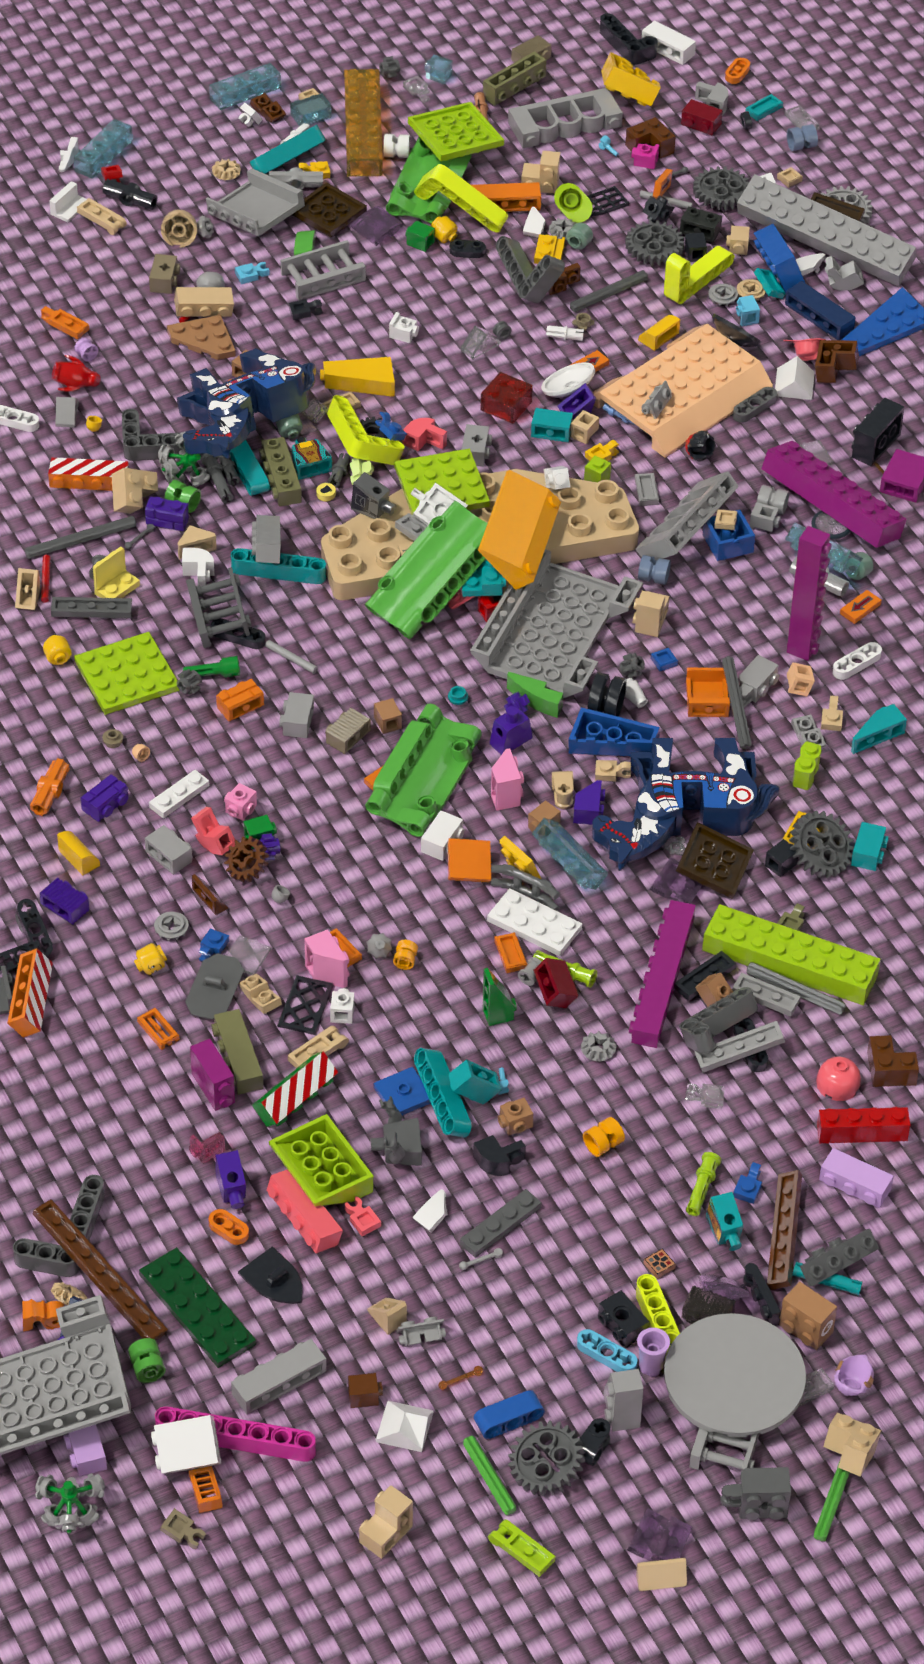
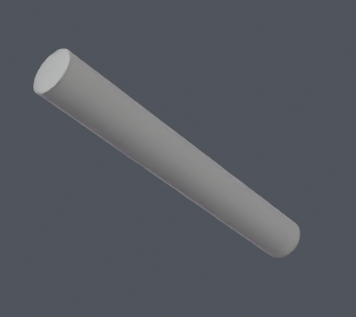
M643 190L640 191L639 197L645 199L653 196V193ZM662 195L673 206L687 209L688 206H693L691 202Z
M271 640L266 642L265 647L313 674L317 672L318 667Z

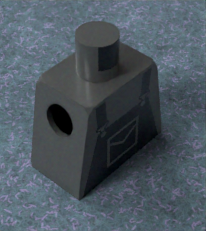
M364 472L353 483L351 510L376 519L384 512L392 515L396 510V505L389 501L390 490L369 474Z

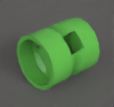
M173 480L167 487L165 499L188 503V512L192 513L199 505L201 491L195 487L187 486L181 481Z
M144 1338L130 1345L128 1354L139 1382H154L165 1374L166 1368L160 1356L158 1344L154 1339Z

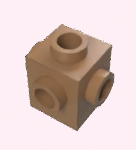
M524 1097L501 1105L500 1115L497 1118L500 1127L505 1128L509 1136L532 1128L534 1114Z

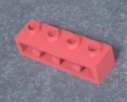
M288 1169L271 1175L267 1187L269 1196L274 1199L281 1212L292 1222L293 1227L299 1231L306 1244L315 1253L337 1246L343 1230L324 1206L313 1205Z

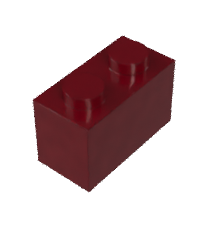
M691 99L682 110L681 125L713 136L722 124L723 110Z
M545 958L533 970L546 1006L567 1008L579 996L565 960Z

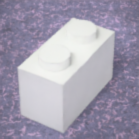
M440 810L421 838V852L444 861L448 855V839H462L464 835L463 819Z

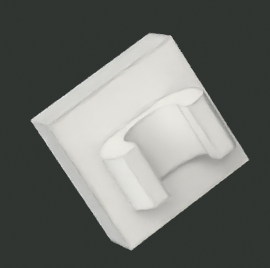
M245 102L240 107L244 113L238 119L242 123L244 122L247 127H250L253 121L259 125L263 120Z

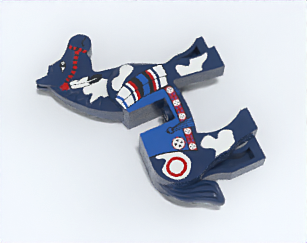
M255 348L240 354L242 371L247 374L236 377L224 384H220L207 368L190 374L193 391L176 398L179 414L182 417H190L209 426L201 430H189L183 434L186 453H208L213 455V457L222 455L228 459L230 458L231 449L239 446L248 437L250 432L256 430L255 413L260 412L272 422H276L307 409L309 406L307 391L315 384V364L306 363L301 365L276 355L264 353Z
M652 738L651 752H631L630 756L631 771L638 780L640 791L636 801L633 821H612L608 816L599 815L592 821V838L607 848L609 859L618 862V870L621 871L629 861L645 857L664 845L671 836L681 835L683 810H700L701 824L725 836H740L747 833L752 828L754 819L767 812L771 803L779 795L780 787L776 784H761L757 788L755 752H739L735 738L714 739L713 754L722 767L721 774L703 771L671 773L673 738Z

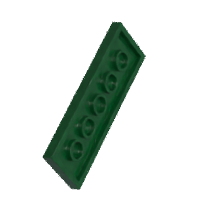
M177 1247L139 1269L140 1277L217 1368L256 1345V1339Z

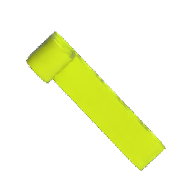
M438 164L426 173L414 190L415 195L422 200H428L438 191L489 230L496 233L500 232L508 219V214L442 164Z
M716 246L691 265L690 261L676 253H672L666 261L664 295L678 304L684 303L729 268L734 261L735 255L721 246Z
M339 395L333 396L327 415L350 456L394 465V461L401 459L405 448L404 444L396 440L367 435L348 399Z
M643 1274L637 1279L636 1299L643 1315L649 1321V1328H659L665 1331L670 1338V1344H672L680 1332L657 1279L653 1275Z

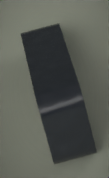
M605 13L600 16L599 33L632 65H638L656 58L657 38L646 36L637 39L613 14Z

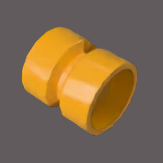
M608 1117L599 1122L598 1126H593L584 1131L583 1141L592 1155L599 1157L608 1152L610 1147L614 1148L624 1142L625 1135L620 1124L613 1117Z

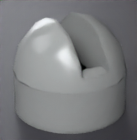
M276 885L271 894L272 899L276 903H283L288 899L290 891L284 886Z

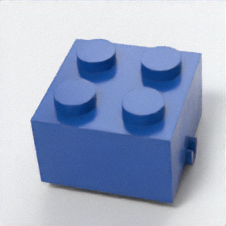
M736 510L735 530L716 529V516L710 517L703 525L702 535L717 561L754 552L755 534L741 510Z

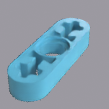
M585 1329L579 1332L577 1348L584 1354L616 1372L637 1369L638 1360L632 1352L593 1330ZM588 1339L591 1340V1342L588 1341L587 1343H583V1340H584V1341H587ZM611 1349L613 1354L611 1356H604L601 1354V1350ZM628 1361L631 1362V1365H630V1364H627L626 1366L623 1365V1363H627Z

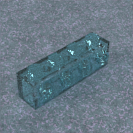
M271 63L210 84V100L219 110H223L253 99L263 93L275 91L281 88V73Z
M113 119L74 157L75 172L93 179L101 172V167H105L110 163L113 158L132 142V126Z
M794 522L785 540L791 543V548L798 551L799 538L806 528ZM830 540L829 543L832 546L828 554V558H830L829 565H833L832 569L841 574L845 571L854 575L863 558Z
M543 818L533 831L532 835L539 841L540 846L551 853V857L564 867V870L577 880V884L582 888L596 890L608 875L605 869L557 821Z

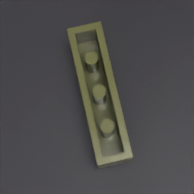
M240 1009L215 1014L214 1024H211L214 1037H218L217 1047L219 1053L224 1054L223 1060L234 1075V1087L237 1094L240 1095L263 1089V1074Z

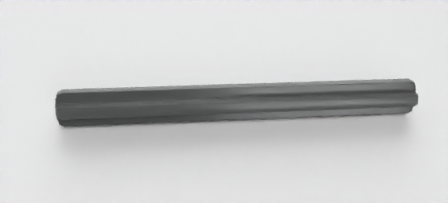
M129 516L25 548V555L28 559L127 530L136 526V520L134 516Z

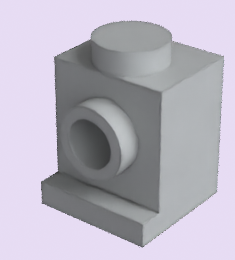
M756 502L750 517L751 529L753 530L756 527L772 532L774 527L778 528L781 517L778 516L779 508Z

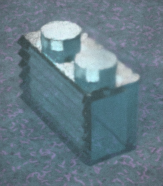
M323 93L312 95L290 103V115L299 126L303 123L312 124L321 120L324 121V119L331 118V103H329Z

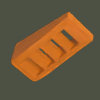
M212 1466L189 1470L188 1473L199 1513L223 1508L221 1494ZM205 1474H208V1475H209V1476H205V1477H201V1478H197V1479L195 1478L196 1476H200V1475H205ZM209 1480H210V1483L201 1484V1485H198V1484H197V1483H200V1482H205V1481H209ZM211 1487H212V1489H210V1490L201 1491V1492L199 1491V1490H202V1489H206V1488H211ZM214 1494V1496L202 1498V1496Z

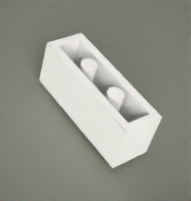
M655 20L642 30V38L646 36L657 38V53L681 65L685 64L695 55V40Z

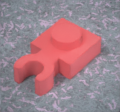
M355 1197V1204L357 1206L352 1207L348 1202L345 1203V1211L350 1215V1222L362 1237L381 1227L380 1219L370 1206L363 1209L362 1200L359 1197Z

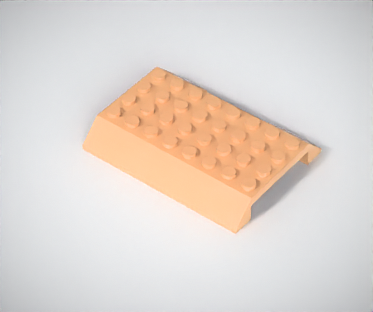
M709 324L695 327L667 345V350L625 376L612 379L592 393L596 398L595 407L599 409L605 403L610 405L652 436V449L666 458L686 445L685 441L690 435L712 428L733 414L734 407L764 387L773 388V384L761 361ZM667 381L672 397L659 416L654 419L653 414L642 413L641 407L647 399H650L649 396L654 391V388Z

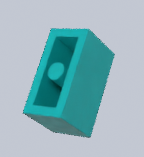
M535 408L531 423V437L569 442L573 413Z
M866 822L861 823L853 850L851 866L876 871L878 863L882 864L884 851H882V848L886 849L889 836H885L886 827Z
M467 1059L448 1074L451 1083L450 1087L454 1093L482 1105L502 1091L496 1072Z

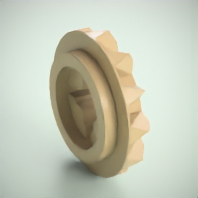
M222 159L221 162L216 161L215 165L212 166V173L218 179L232 180L240 175L241 168L236 160Z
M747 279L737 285L738 297L753 295L755 300L759 301L760 298H764L766 293L758 280Z
M63 1282L54 1283L51 1288L54 1297L66 1305H69L70 1298L73 1296L83 1300L87 1299L83 1291L70 1284L68 1285Z

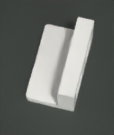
M71 181L49 200L50 214L52 216L69 222L78 214L77 206L87 199L78 195L76 183Z

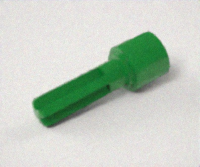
M238 656L221 658L220 662L183 668V671L188 669L190 671L195 670L200 677L222 674L224 678L240 676Z

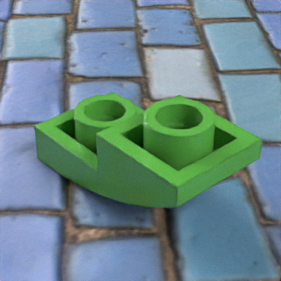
M315 230L297 232L294 256L315 250Z

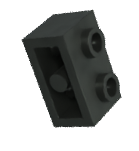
M688 206L680 221V232L684 235L704 233L705 240L714 243L721 231L722 215Z

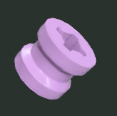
M88 338L80 339L74 348L75 352L81 355V358L85 361L93 360L98 354V347L92 344Z

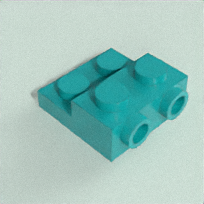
M485 559L462 586V596L503 595L502 587H506V579Z

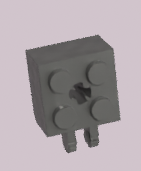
M789 1467L745 1468L741 1472L739 1484L723 1486L721 1504L725 1507H738L739 1519L756 1520L758 1518H771L778 1520L787 1518L791 1497Z

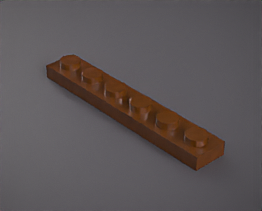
M799 1170L778 1174L767 1285L770 1290L792 1285L802 1174Z

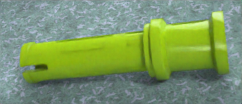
M539 950L533 956L541 961L545 958L562 960ZM566 962L573 982L575 980L582 982L588 988L593 986L597 978V970L584 968L580 963L572 964Z
M705 1152L701 1157V1167L696 1171L697 1181L686 1207V1212L689 1215L697 1216L700 1214L709 1185L716 1178L715 1171L720 1166L722 1160L719 1155L713 1152Z

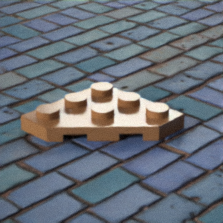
M221 315L167 325V332L173 344L186 345L189 350L200 354L203 352L211 355V358L216 360L236 356L235 348Z

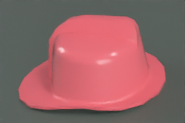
M826 339L784 340V342L794 343L796 355L803 361H810L817 358L820 340Z

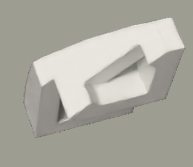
M77 137L70 138L68 151L60 150V172H65L78 156L79 145Z
M532 207L528 214L523 235L538 238L539 234L542 235L545 219L535 207Z
M813 254L796 259L802 276L813 271L818 273L820 271L819 266L822 261H825V254Z
M443 1189L439 1190L413 1216L417 1223L431 1233L443 1218L448 1215L445 1200L446 1192Z

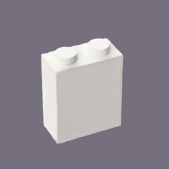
M208 1415L154 1425L155 1431L151 1432L152 1442L154 1446H157L159 1454L155 1456L157 1469H161L162 1474L221 1464L214 1416Z

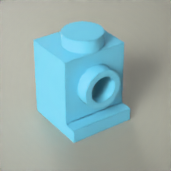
M754 296L739 297L736 313L738 317H741V327L759 323L760 308Z

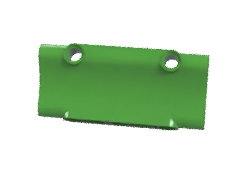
M418 137L390 194V199L386 205L387 213L392 216H413L432 224L437 217H442L451 200L439 191L428 200H422L415 195V188L422 177L438 164L445 165L462 178L472 154L440 161L423 140Z
M454 501L441 516H436L431 520L425 530L386 575L380 579L377 591L364 604L366 608L374 615L389 622L406 638L411 639L422 627L421 621L431 622L486 559L478 549L488 523L475 516L459 502Z
M426 704L417 721L412 720L377 775L373 784V792L365 804L366 809L371 814L397 823L415 837L423 836L430 822H433L440 810L442 811L472 761L471 753L482 736L481 730L474 725L458 723L443 716L438 706Z

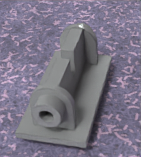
M667 381L654 388V391L649 396L650 399H647L641 407L642 413L653 414L654 419L659 416L672 397Z
M429 1317L424 1319L423 1323L415 1324V1321L401 1323V1326L396 1331V1333H402V1335L398 1336L400 1345L404 1344L406 1347L421 1344L420 1335L424 1334L425 1343L442 1340V1337H446L445 1328H440L444 1319L438 1320L437 1317Z

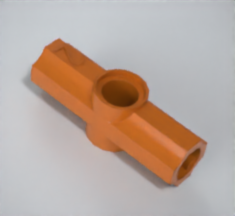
M57 758V760H53L46 775L41 776L38 781L37 792L30 804V810L36 815L43 816L47 814L54 799H58L62 793L63 781L70 770L69 764L63 759Z

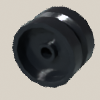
M597 672L590 690L587 709L602 713L604 711L606 714L619 717L626 695L627 678L615 676L611 681L609 674Z

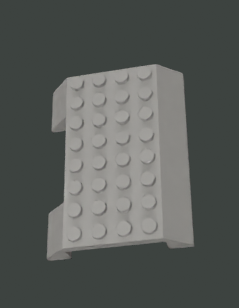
M545 549L534 582L517 590L509 584L472 646L470 653L490 674L507 679L508 672L545 681L547 682V689L562 692L563 698H566L584 690L598 665V661L586 658L606 621L630 609L643 586V582L624 576L619 586L550 563L551 551Z
M101 1295L56 1309L60 1329L65 1338L0 1359V1455L131 1413V1403L113 1330Z

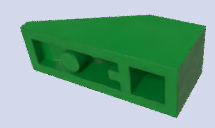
M485 968L483 972L482 1010L488 1025L492 1026L513 1021L514 1011H517L515 999L510 997L508 990L488 968Z

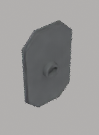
M217 953L203 960L185 1001L191 1015L213 1020L215 1014L228 1011L244 972L238 958Z

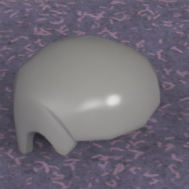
M210 271L202 273L197 278L196 285L197 287H225V282L222 275Z

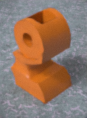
M33 1299L22 1301L23 1332L33 1329L35 1321H40L46 1329L60 1328L56 1309L64 1307L65 1304L60 1301L45 1303L42 1300L41 1302H36Z

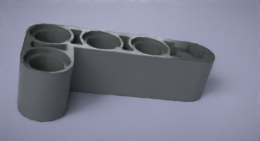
M749 987L740 988L681 1022L679 1027L686 1046L698 1053L712 1051L716 1046L713 1039L714 1036L758 1010L752 989Z

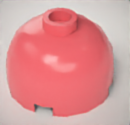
M842 1056L832 1057L820 1066L816 1079L817 1088L822 1095H828L835 1101L851 1099L860 1088V1070L849 1058Z

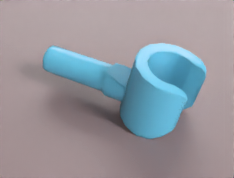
M604 135L600 139L599 148L602 150L606 148L617 157L619 153L609 145L611 143L610 138Z
M501 1067L499 1068V1082L502 1091L498 1095L509 1092V1082L505 1078L504 1068Z

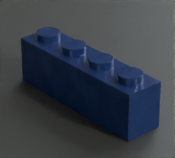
M803 281L786 290L785 305L836 340L843 339L855 328V316Z

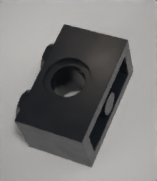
M622 1290L599 1303V1321L612 1331L615 1340L621 1342L625 1348L637 1342L638 1335L643 1330L649 1328L648 1319Z

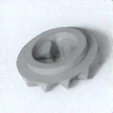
M557 218L549 226V232L552 236H557L558 239L565 237V240H567L566 235L576 223L572 219L566 220L564 218L561 220Z
M716 284L709 289V299L712 300L713 304L718 303L719 306L722 304L726 306L734 304L738 298V291L729 284Z
M178 912L163 913L157 917L154 923L155 933H158L160 938H167L168 941L171 938L178 940L179 936H185L189 926L187 918ZM172 922H174L175 927H173L172 930H169L168 927H170V925H172Z
M598 1031L596 1034L590 1032L587 1037H583L581 1050L590 1060L605 1061L615 1054L616 1044L614 1038L609 1037L608 1033L601 1034ZM595 1042L599 1045L603 1044L602 1048L595 1046Z

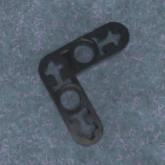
M30 899L21 900L16 907V914L28 943L0 953V959L3 961L10 960V954L13 955V961L8 962L6 965L7 973L18 968L19 959L17 953L19 951L29 952L39 948L38 938L42 935L44 937L40 941L43 946L48 948L46 953L42 950L40 951L46 957H49L53 950V944L36 904ZM23 905L31 907L29 915L32 919L25 922L28 919L27 913L21 911ZM35 923L39 925L40 932L32 934L28 929L30 924Z

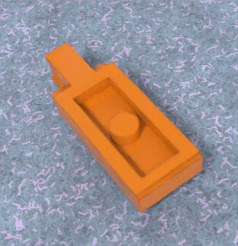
M47 306L41 309V318L46 323L77 340L90 330L88 323L62 309L54 311Z

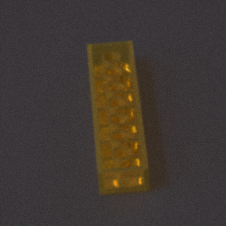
M379 69L344 70L347 177L383 176Z

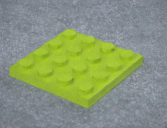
M472 102L408 117V124L440 161H447L504 146L502 136Z
M470 448L394 461V467L412 515L420 500L410 495L413 489L416 488L425 494L431 490L435 483L468 505L467 510L490 507L489 497Z
M150 632L74 655L75 663L104 715L180 691L177 687L176 677Z

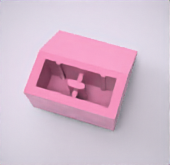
M510 748L503 752L491 771V798L496 811L520 806L521 797H523L521 784L524 783V776L522 771H518L517 757L512 755Z
M328 929L305 938V967L313 979L333 983V986L341 988L348 987L349 971L347 964L349 963L347 953L345 951L342 952L337 938L335 936L332 937Z

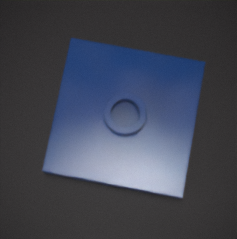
M413 1066L373 1083V1088L382 1101L386 1102L392 1096L394 1105L402 1115L431 1104L422 1080Z

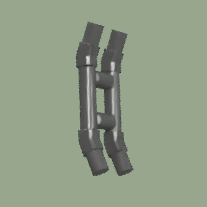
M492 864L491 873H502V875L513 876L514 879L491 878V886L510 888L539 901V903L551 909L559 910V906L553 899L556 900L560 893L549 881L518 870L512 865ZM522 880L532 884V889L523 886Z

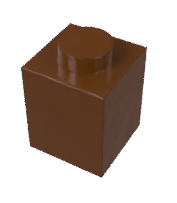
M376 1373L348 1376L350 1407L379 1406V1396H383L382 1382H377Z

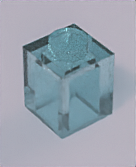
M433 55L425 63L426 78L445 84L452 76L453 60Z

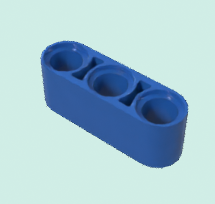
M528 1390L478 1410L473 1418L483 1437L491 1439L537 1421L545 1414V1409L533 1390Z

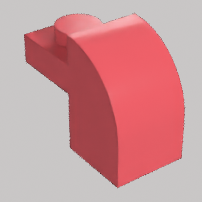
M418 418L411 421L403 429L407 435L402 440V444L416 451H419L426 443L440 449H444L447 446V431L436 427L434 419Z
M205 807L191 817L198 832L195 835L197 840L212 854L223 855L230 850L229 846H235V838L229 826L219 825L211 807Z

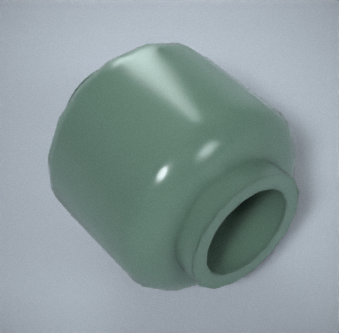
M576 223L568 231L566 239L574 249H584L592 241L593 231L585 223Z
M299 414L276 421L278 431L284 438L294 439L303 429Z
M857 552L846 559L844 569L851 579L861 580L871 574L873 561L867 553Z

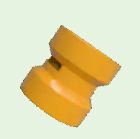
M406 939L397 943L396 953L393 958V963L397 968L403 970L413 968L418 951L417 944Z

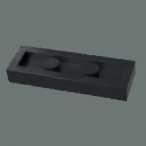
M720 951L675 982L674 989L690 1001L699 995L695 987L705 978L717 973H722L723 977L736 969L737 963L723 951Z

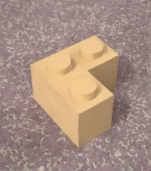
M542 151L540 164L524 163L521 183L539 182L541 193L555 194L559 184L560 152Z
M123 468L113 473L114 512L131 514L143 508L142 497H147L158 491L157 472Z
M649 591L641 592L640 597L635 599L633 607L636 610L632 622L635 624V632L654 637L659 636L669 609V596Z
M837 1413L829 1425L823 1447L842 1454L838 1468L861 1476L875 1454L881 1430L874 1428L870 1424L852 1419L848 1415Z
M391 1485L376 1496L374 1501L375 1514L370 1520H365L359 1528V1543L381 1559L413 1527V1501Z

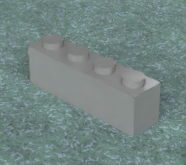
M256 515V522L252 521V555H256V562L280 563V516Z
M312 1339L300 1342L293 1349L278 1354L271 1361L259 1364L254 1370L245 1375L237 1376L231 1382L232 1396L247 1415L326 1372V1357Z

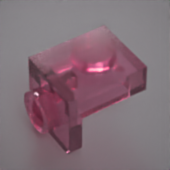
M218 1132L200 1142L193 1134L190 1136L189 1150L193 1157H198L204 1164L210 1159L216 1158L217 1154H222L225 1151V1137Z

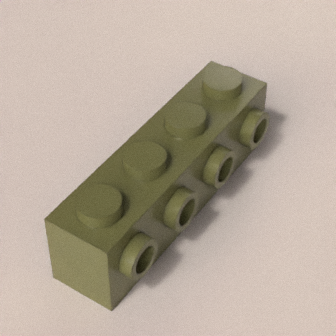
M534 51L483 80L485 99L495 106L546 77V59Z
M285 438L261 440L262 448L259 449L260 460H264V472L268 473L269 485L273 487L271 489L273 499H277L279 507L302 503L301 486Z

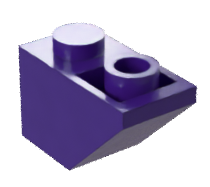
M602 780L595 781L575 794L573 823L592 825L595 817L603 815L604 805L600 804V801L605 800V789H601Z

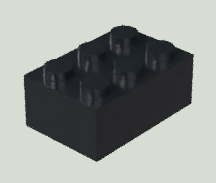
M887 398L877 403L870 414H866L860 425L857 424L853 430L852 458L872 466L901 435L905 406Z

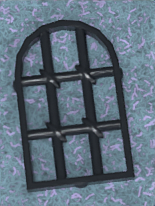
M616 186L587 195L595 206L592 211L599 210V212H592L591 216L603 215L629 206V201ZM611 191H615V192H616V193H613V194H610V195H606V194H605V193H608V192H611ZM603 195L602 198L596 200L592 199L593 197ZM619 195L621 197L620 199L614 201L610 200V197ZM605 199H607L608 201L606 204L600 206L597 205V202ZM620 201H624V202H625V203H623V204H620V205L615 206V203H617V202H620ZM609 205H612V206H613V207H611V208L602 210L603 207H606V206H609Z

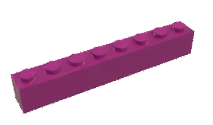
M807 526L799 538L786 652L809 661L813 654L816 655L820 645L817 642L821 634L819 626L823 619L821 611L825 604L822 600L826 592L824 584L828 577L826 569L830 562L828 554L832 546L829 543L830 534Z
M671 900L669 907L664 908L662 920L665 921L664 924L660 923L658 936L660 938L659 940L655 939L653 946L655 955L650 956L648 963L650 972H645L643 981L645 988L640 989L638 998L641 1002L640 1005L636 1004L634 1017L636 1019L631 1021L629 1027V1034H632L631 1043L652 1048L658 1047L673 995L674 983L677 981L695 919L696 905Z

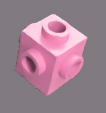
M238 783L225 796L226 813L243 821L248 815L253 813L257 806L256 791Z

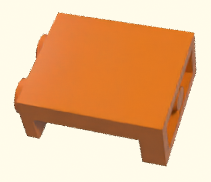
M688 667L686 672L688 717H729L730 699L728 697L724 669L717 667Z

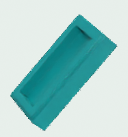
M770 94L746 107L745 112L748 111L753 119L759 121L782 108L783 102Z
M756 268L754 274L762 284L767 295L783 299L785 292L772 272Z

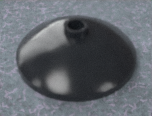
M716 314L712 315V321L716 330L735 344L742 347H756L762 343L758 338Z

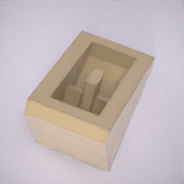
M189 525L178 542L179 560L182 559L183 548H201L208 552L217 550L215 533Z
M18 568L15 608L36 610L41 590L39 570Z
M384 1298L367 1308L369 1314L387 1335L397 1330L401 1323L407 1322V1305L405 1301Z

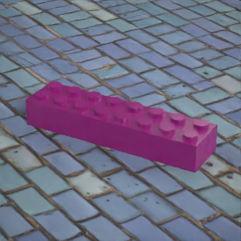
M789 441L767 450L762 470L868 543L878 548L900 539L907 520L900 512L893 510L885 502L872 496L869 491L862 489L854 481L844 477L841 472L834 470L826 462L816 458L813 453L806 451L794 441Z

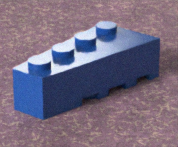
M771 224L754 232L756 240L753 242L773 276L775 275L785 294L786 290L800 281L805 283L793 253L775 225Z
M581 707L568 739L569 754L631 756V752H651L652 738H660V727Z

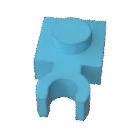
M260 262L257 266H253L250 263L235 267V274L240 283L245 284L258 280V276H268L269 268H266V262Z

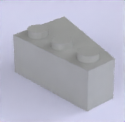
M639 1369L610 1373L603 1391L607 1409H604L605 1420L610 1423L612 1432L640 1428L643 1385Z

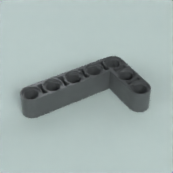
M501 236L496 242V250L520 298L533 303H539L563 273L565 268L564 261L545 255L533 270L518 241Z
M126 409L122 412L123 452L125 459L129 461L159 460L158 452L162 445H170L171 448H174L175 454H179V451L182 450L176 445L177 440H175V436L180 433L140 435L138 411Z
M93 1174L84 1179L70 1217L71 1222L88 1241L92 1235L105 1198L104 1181L99 1175ZM26 1238L18 1239L13 1244L14 1262L20 1268L63 1277H72L79 1271L80 1267L60 1245Z

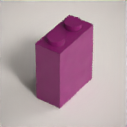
M896 449L881 478L880 492L916 503L924 488V457Z
M209 1038L190 1046L192 1075L213 1109L216 1111L221 1108H227L235 1103L234 1075L211 1039Z

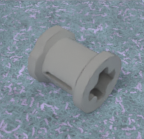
M535 957L530 958L528 965L518 972L520 981L525 985L532 986L536 981L533 970L542 961Z

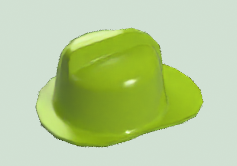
M571 183L562 184L557 188L554 200L562 213L569 220L572 219L576 223L588 220L592 214L593 207L586 194L578 186Z

